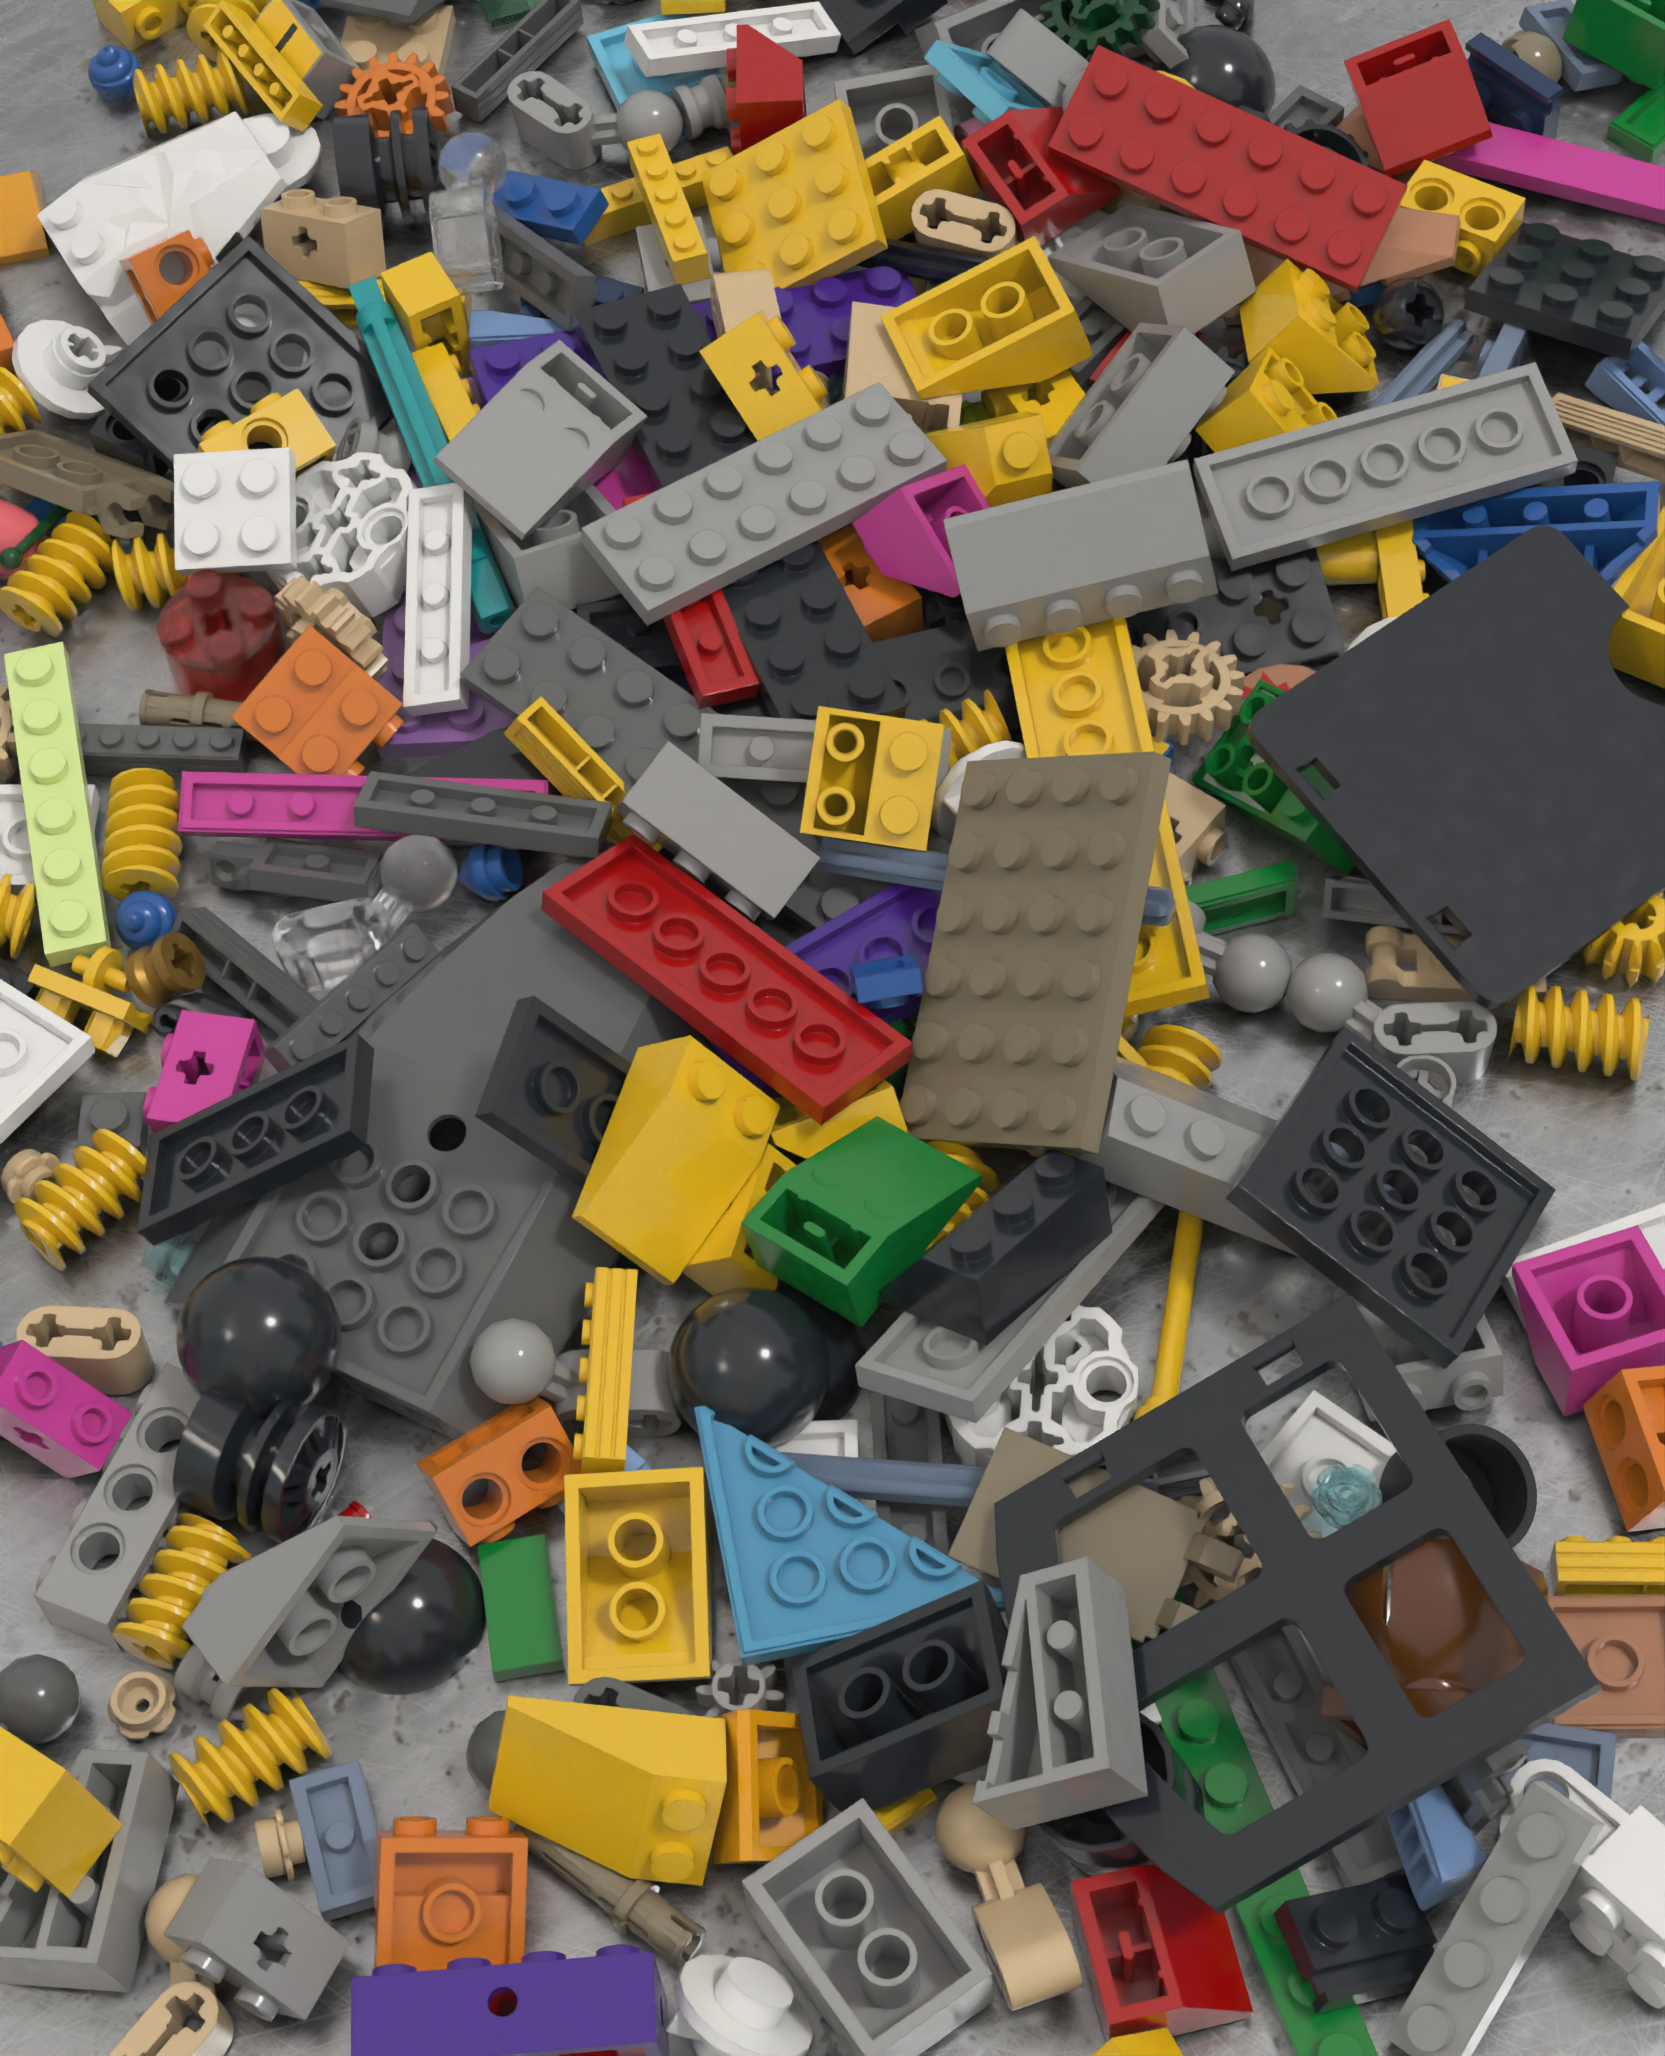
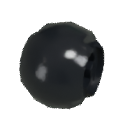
M1398 279L1390 283L1377 296L1372 311L1375 330L1385 344L1397 350H1419L1441 332L1445 319L1442 299L1432 285L1421 279Z

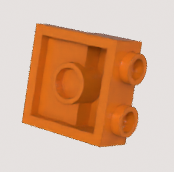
M311 625L304 630L231 716L233 720L273 752L295 773L312 775L358 776L365 767L356 759L371 741L379 748H382L404 723V720L396 714L403 703Z
M398 1816L393 1818V1830H376L373 1905L376 1908L374 1968L387 1964H406L415 1967L417 1972L446 1969V1965L450 1961L468 1957L487 1959L492 1965L521 1963L525 1949L528 1837L521 1830H509L510 1818L501 1816H471L466 1818V1830H437V1818Z

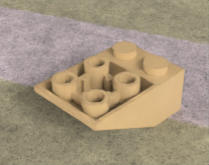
M852 301L841 400L880 382L924 434L959 426L962 393L925 399L920 398L880 318L881 315L896 307Z

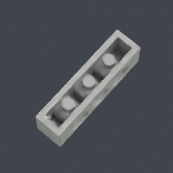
M166 1363L155 1384L150 1383L144 1388L136 1404L133 1423L123 1440L116 1441L103 1465V1475L90 1498L85 1497L75 1508L70 1521V1533L57 1556H51L44 1563L36 1582L34 1597L50 1624L121 1652L124 1648L114 1640L112 1631L119 1623L130 1622L126 1616L125 1608L133 1598H143L139 1591V1583L146 1574L156 1573L153 1569L152 1560L160 1550L169 1549L166 1545L165 1536L173 1526L182 1525L179 1521V1513L194 1515L199 1513L182 1506L174 1496L173 1472L178 1447L170 1452H158L165 1443L182 1438L185 1426L201 1398L188 1382L182 1369ZM144 1496L151 1497L144 1507L134 1511H126L128 1505L135 1499ZM112 1554L119 1555L111 1566L102 1570H92L96 1562L101 1558Z

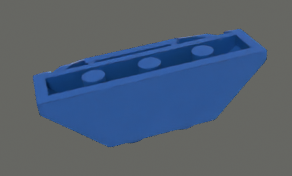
M1660 481L1521 488L1416 518L1414 520L1412 542L1416 545V551L1450 583L1529 529L1540 525L1551 526L1562 532L1600 575L1612 585L1658 537L1661 485Z

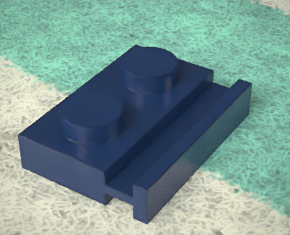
M1482 32L1469 40L1465 46V49L1470 52L1467 62L1488 122L1556 139L1560 105L1556 103V99L1563 93V87Z

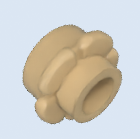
M26 1149L15 1154L5 1165L1 1176V1184L7 1193L9 1201L15 1204L19 1198L26 1197L38 1203L34 1193L35 1184L40 1180H47L57 1185L53 1171L61 1163L60 1160L49 1152L41 1154L33 1149Z
M147 1671L129 1673L115 1684L108 1703V1716L112 1723L119 1725L118 1730L120 1734L129 1739L142 1740L147 1738L151 1732L161 1733L169 1727L176 1714V1709L173 1706V1702L176 1699L175 1689L166 1678L158 1677L153 1673ZM143 1701L149 1702V1708L146 1711L139 1712L137 1710L139 1703Z
M275 1809L276 1817L254 1822L264 1874L266 1878L287 1874L288 1880H292L295 1877L293 1865L307 1862L298 1819L284 1822L282 1810Z

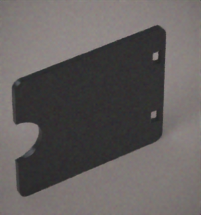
M1546 525L1535 526L1258 710L1247 730L1248 740L1255 751L1468 995L1479 1005L1491 1009L1502 1008L1508 1005L1665 890V707L1651 704L1634 695L1622 684L1611 665L1608 652L1611 629L1615 622L1627 612L1630 606L1562 532ZM1311 765L1317 769L1335 790L1325 800L1301 774L1302 771ZM1441 913L1446 916L1466 939L1457 949H1454L1431 923V920Z

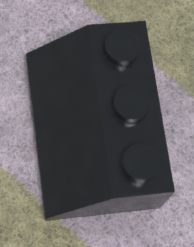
M1046 1150L1005 1181L879 1290L881 1302L988 1345L1112 1233L1104 1168L1060 1151Z
M983 1580L791 1662L808 1778L840 1812H843L861 1798L866 1801L872 1811H875L989 1763L994 1738L987 1734L991 1711L1000 1710L1008 1670L1001 1664L1008 1629L988 1586Z

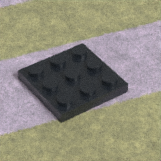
M1523 222L1468 288L1463 309L1628 360L1665 310V261L1650 255L1633 256L1614 250L1609 243L1602 240H1581L1561 234L1556 227L1549 224H1528Z

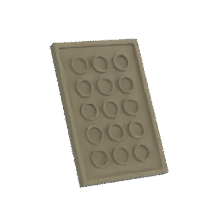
M1151 751L967 761L952 843L949 848V858L940 905L937 910L929 962L924 977L917 1024L912 1039L913 1045L906 1081L900 1101V1109L910 1135L926 1144L936 1140L972 1147L1037 1151L1055 1150L1070 1153L1099 1154L1172 759Z

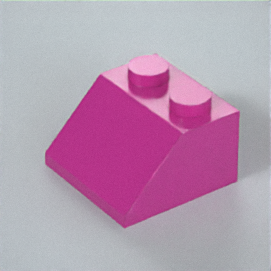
M963 464L900 487L852 524L862 539L867 555L876 563L882 575L955 598L961 595L943 519L991 507L966 465Z
M1638 1225L1512 1265V1276L1535 1364L1563 1416L1583 1411L1582 1405L1620 1370L1665 1365V1271Z

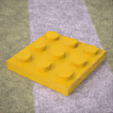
M841 99L828 104L700 174L725 272L769 269L774 288L788 289L815 285L822 278L834 277L888 248L851 108Z

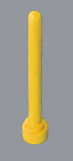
M1179 1210L1151 1397L1146 1398L1142 1406L1136 1409L1133 1421L1179 1394L1204 1219Z

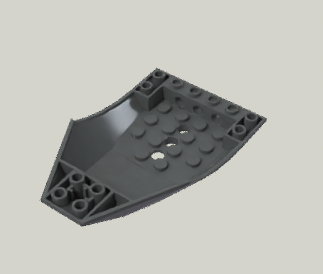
M605 840L601 854L616 844ZM568 858L513 896L441 950L437 956L340 1041L342 1042L359 1034L374 1048L366 1146L356 1150L348 1157L339 1158L303 1175L293 1183H286L265 1193L240 1208L232 1209L213 1218L164 1301L167 1306L181 1312L185 1301L196 1285L210 1272L228 1262L252 1256H269L292 1262L314 1275L325 1287L334 1301L339 1314L342 1329V1345L336 1369L329 1381L453 1439L465 1435L476 1426L511 1406L510 1404H502L491 1400L474 1383L469 1364L475 1339L491 1323L511 1318L535 1323L552 1340L556 1357L566 1352L590 1309L584 1308L586 1282L594 1283L595 1268H614L622 1254L572 1218L583 1189L582 1187L475 1117L516 1002L519 999L530 996L537 997L630 1063L633 1062L638 1047L689 1035L706 1047V1036L541 910L542 893L544 890L594 858ZM705 881L703 884L700 883L702 886L709 890V884L707 881ZM456 1118L462 1121L466 1127V1136L462 1144L454 1150L445 1152L433 1148L429 1139L433 1126L440 1120ZM417 1174L426 1175L430 1178V1188L420 1200L403 1202L398 1199V1189L406 1178ZM385 1231L398 1235V1245L389 1257L382 1260H371L366 1257V1246L373 1236Z

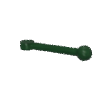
M54 504V509L15 547H6L0 552L1 565L9 570L18 568L22 564V555L62 517H67V514L72 510Z

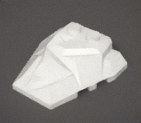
M234 111L84 177L37 214V217L79 284L100 307L107 320L129 346L151 326V323L119 261L178 232L190 230L194 239L201 237L206 243L216 265L219 263L216 259L217 255L232 237L246 238L261 219L260 208L274 203L287 187V184L242 118ZM166 253L160 260V274L166 282L177 285L184 276L183 262L178 256Z

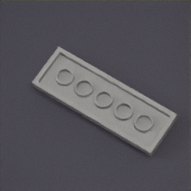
M1533 362L1195 458L1193 472L1230 569L1234 571L1575 473L1578 459L1537 364Z
M878 382L582 527L581 543L648 626L735 582L737 579L755 570H759L856 521L900 487L946 471L947 459L883 385Z
M1106 1181L1112 1233L988 1345L982 1344L904 1311L855 1364L859 1387L977 1423L1166 1204Z

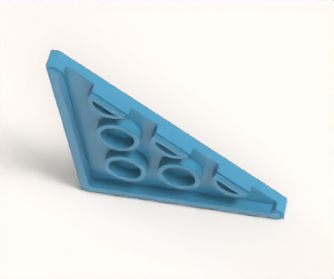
M706 1406L694 1407L742 1666L818 1651L980 1581L961 1569V1564L916 1536L911 1538L879 1518L878 1513L832 1484L828 1486L796 1466L795 1461L751 1434L747 1436L731 1425L715 1421V1412ZM987 1585L999 1612L1005 1611L1002 1590L998 1587L994 1589Z

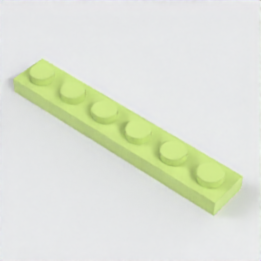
M63 641L4 654L44 953L50 967L71 963L79 954L91 958L99 948L103 946L111 947L69 656Z

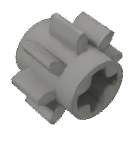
M741 1655L739 1660L731 1661L724 1665L714 1659L711 1662L714 1675L712 1686L701 1685L696 1687L698 1703L704 1707L711 1708L707 1711L705 1717H713L745 1709L786 1711L784 1693L778 1690H770L778 1681L776 1667L770 1664L760 1670L754 1664L742 1666ZM739 1693H751L745 1696L743 1705H731L737 1702Z

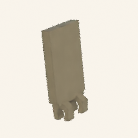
M37 429L0 434L1 484L80 514L97 515L105 534L130 539L143 536L144 525L166 531L174 529V514H168L162 505V501L174 502V482L156 473ZM123 509L129 511L138 510L144 524L138 521L129 522L124 516Z
M1004 1427L948 1553V1557L1000 1581L996 1554L994 1503L1073 1456ZM1096 1467L1068 1485L1076 1498L1113 1476L1110 1472ZM1138 1484L1068 1524L1060 1533L1063 1563L1088 1557L1125 1587L1130 1637L1132 1640L1143 1645L1146 1643L1147 1638H1156L1160 1630L1166 1632L1200 1612L1191 1606L1174 1600L1189 1564L1234 1583L1245 1556L1242 1550L1210 1536L1203 1535L1202 1532L1207 1522L1199 1519L1200 1511Z

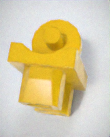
M103 946L91 958L81 954L74 958L71 968L73 972L83 975L82 983L37 964L34 965L27 980L40 988L35 1001L70 1024H73L80 1007L91 1011L92 1014L83 1032L92 1037L95 1050L114 1058L118 1057L133 1029L147 1034L151 1027L153 1016L135 1009L134 1004L111 995L115 989L125 993L131 990L126 974L123 972V955L114 948Z

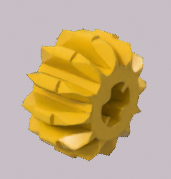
M1664 891L1584 948L1585 964H1602L1601 972L1604 981L1616 973L1623 974L1631 988L1638 981L1639 974L1644 975L1654 983H1657L1659 978L1663 976L1665 970Z

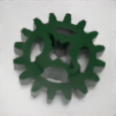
M1051 0L1052 2L1041 5L1040 10L1046 19L1043 25L1086 59L1088 54L1093 56L1097 45L1121 56H1124L1123 45L1127 42L1139 46L1142 41L1138 31L1141 28H1154L1155 22L1150 12L1159 10L1161 4L1159 0ZM1070 16L1074 22L1073 27L1069 26Z

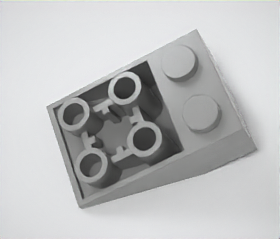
M558 340L528 362L435 456L433 463L517 537L523 540L623 460L633 443L635 433L642 427L647 415L561 340Z

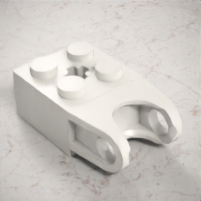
M1543 1758L1529 1761L1520 1767L1511 1779L1510 1785L1514 1792L1508 1796L1510 1799L1508 1802L1509 1806L1501 1815L1498 1838H1500L1523 1798L1525 1786L1539 1778L1550 1779L1558 1783L1563 1788L1566 1798L1605 1824L1557 1908L1571 1921L1569 1924L1570 1929L1582 1945L1598 1956H1604L1605 1953L1609 1955L1628 1973L1627 1980L1633 1990L1645 2002L1661 2009L1665 2006V1825L1641 1804L1629 1815L1571 1767L1558 1760Z

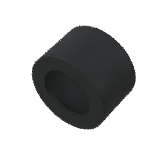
M1461 1424L1438 1431L1511 1547H1515L1531 1527L1537 1506L1535 1477L1524 1453L1505 1434L1485 1425ZM1397 1451L1387 1462L1380 1479L1378 1491L1379 1506L1407 1490L1412 1483V1475ZM1438 1536V1537H1435V1538L1451 1539V1538H1449V1537H1447V1536Z

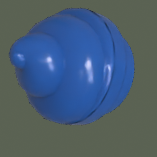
M108 44L101 48L92 57L88 66V76L91 85L102 97L108 100L118 101L131 97L135 94L133 86L134 70L141 69L138 58L135 54L120 46Z
M476 844L471 848L468 859L463 861L461 872L457 874V880L467 886L473 893L481 895L486 900L499 901L507 899L510 893L519 890L523 883L524 874L520 855L517 850L505 849L498 845Z
M151 890L132 892L123 899L117 909L115 918L117 933L123 943L133 950L145 946L153 947L154 942L159 937L171 932L177 918V913L172 902L159 892Z

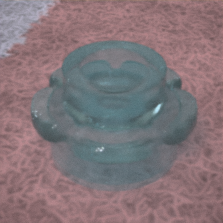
M190 1232L181 1233L156 1246L149 1242L143 1255L141 1266L155 1272V1279L158 1281L166 1280L170 1274L179 1277L198 1242L190 1239Z
M1334 1464L1325 1468L1318 1475L1317 1484L1319 1486L1313 1491L1312 1500L1316 1511L1324 1521L1336 1529H1341L1382 1504V1492L1375 1487L1376 1478L1367 1468L1358 1464H1351L1348 1468ZM1343 1490H1350L1353 1492L1354 1497L1344 1499L1340 1493Z

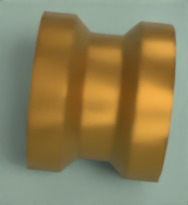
M168 932L159 937L154 942L153 947L145 946L133 951L127 957L125 963V974L131 990L141 1002L152 1008H158L173 1001L178 993L186 994L198 989L204 983L206 976L205 963L201 952L193 941L179 932Z

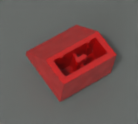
M1450 19L1344 60L1359 112L1386 176L1392 177L1420 166L1424 159L1431 162L1493 137L1465 53Z
M748 24L737 25V48H727L726 52L728 82H736V87H726L728 121L738 122L739 126L731 128L730 131L731 153L733 156L807 116L802 60Z
M1062 107L1009 110L961 141L965 157L977 184L990 202L1007 208L1013 215L1019 243L1035 236L1041 247L1122 195L1121 188L1117 184L1048 153V145L1064 114Z
M1141 1864L1071 1881V1913L1106 2042L1113 2037L1165 2027L1168 2028L1172 2036L1253 2017L1254 2012L1225 1912L1218 1914L1170 1879L1156 1865Z

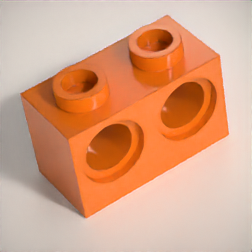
M190 230L178 232L119 261L151 325L215 266L206 243L201 237L194 239ZM166 253L178 256L183 262L184 276L177 285L166 282L160 274V260Z
M1665 1365L1622 1369L1582 1406L1627 1532L1665 1528Z
M540 1397L523 1404L509 1406L465 1435H461L416 1463L453 1532L470 1547L478 1542L480 1544H487L503 1538L514 1529L516 1525L514 1520L537 1506L538 1508H548L560 1503L565 1499L564 1475L581 1473V1461L573 1459L574 1448L551 1405ZM545 1442L547 1453L543 1463L534 1470L523 1471L522 1458L526 1450L536 1443ZM477 1479H488L489 1487L485 1498L475 1506L463 1507L462 1497L466 1487Z

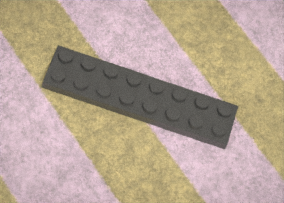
M539 587L533 590L460 673L464 686L512 720H515L542 696L623 780L626 793L668 741L698 763L701 713L718 714L710 707L699 709L693 695ZM716 777L817 855V850L820 848L822 839L825 836L800 833L807 787L806 782ZM817 862L781 911L811 932L895 883L824 872L821 869L820 862Z

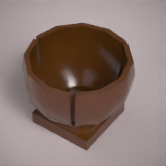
M1433 1538L1395 1560L1391 1588H1388L1389 1565L1355 1584L1349 1591L1348 1599L1414 1710L1422 1717L1436 1716L1516 1669L1524 1660V1651L1452 1539ZM1521 1561L1549 1604L1548 1587L1543 1572ZM1324 1687L1320 1716L1367 1750V1741L1336 1688Z

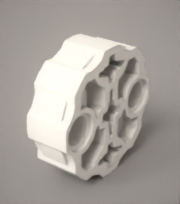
M357 452L347 459L335 462L323 460L299 474L296 479L297 569L268 570L266 573L280 591L294 577L297 579L299 576H304L310 584L313 580L318 582L325 593L331 587L338 589L346 595L351 604L367 617L373 618L399 603L402 593L406 590L409 490L417 489V487L404 469L390 467L381 454Z
M1078 1305L977 1423L940 1412V1417L946 1422L953 1439L954 1455L962 1465L987 1467L1004 1427L1071 1456H1075L1131 1423L1137 1409L1138 1367L1130 1361L1129 1355L1122 1343L1123 1330L1100 1307ZM1042 1373L1044 1395H1041L1040 1410L1034 1412L1032 1392L1035 1390L1036 1375ZM1099 1390H1111L1121 1395V1398L1113 1402H1101L1091 1395Z

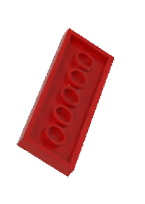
M1097 45L1048 145V153L1187 217L1241 230L1244 243L1281 260L1289 259L1294 265L1303 270L1309 268L1321 278L1354 293H1357L1408 185L1099 45Z
M634 834L542 893L541 910L820 1125H823L910 1060L913 1045L910 1040Z

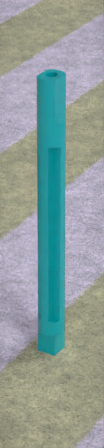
M375 276L348 286L358 310L356 323L422 488L456 483L433 463L435 456L448 444V441L393 306L384 301ZM473 505L471 611L478 629L482 633L489 634L499 630L516 609Z

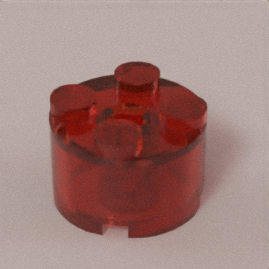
M201 570L192 574L187 579L186 586L178 590L167 601L161 611L157 624V634L171 675L182 695L195 696L198 691L213 693L215 699L244 702L287 652L272 595L256 582L241 576L219 575L213 570Z

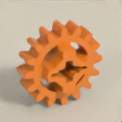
M396 51L390 52L388 62L380 64L373 56L369 58L371 69L366 72L357 68L352 69L351 73L355 83L353 85L341 84L339 87L343 100L335 103L334 108L338 117L371 113L379 137L389 136V118L392 110H401L406 134L413 133V108L428 106L431 121L437 131H448L450 128L446 115L454 112V106L449 96L451 92L444 75L438 74L436 66L432 61L421 66L416 53H411L405 62H400Z

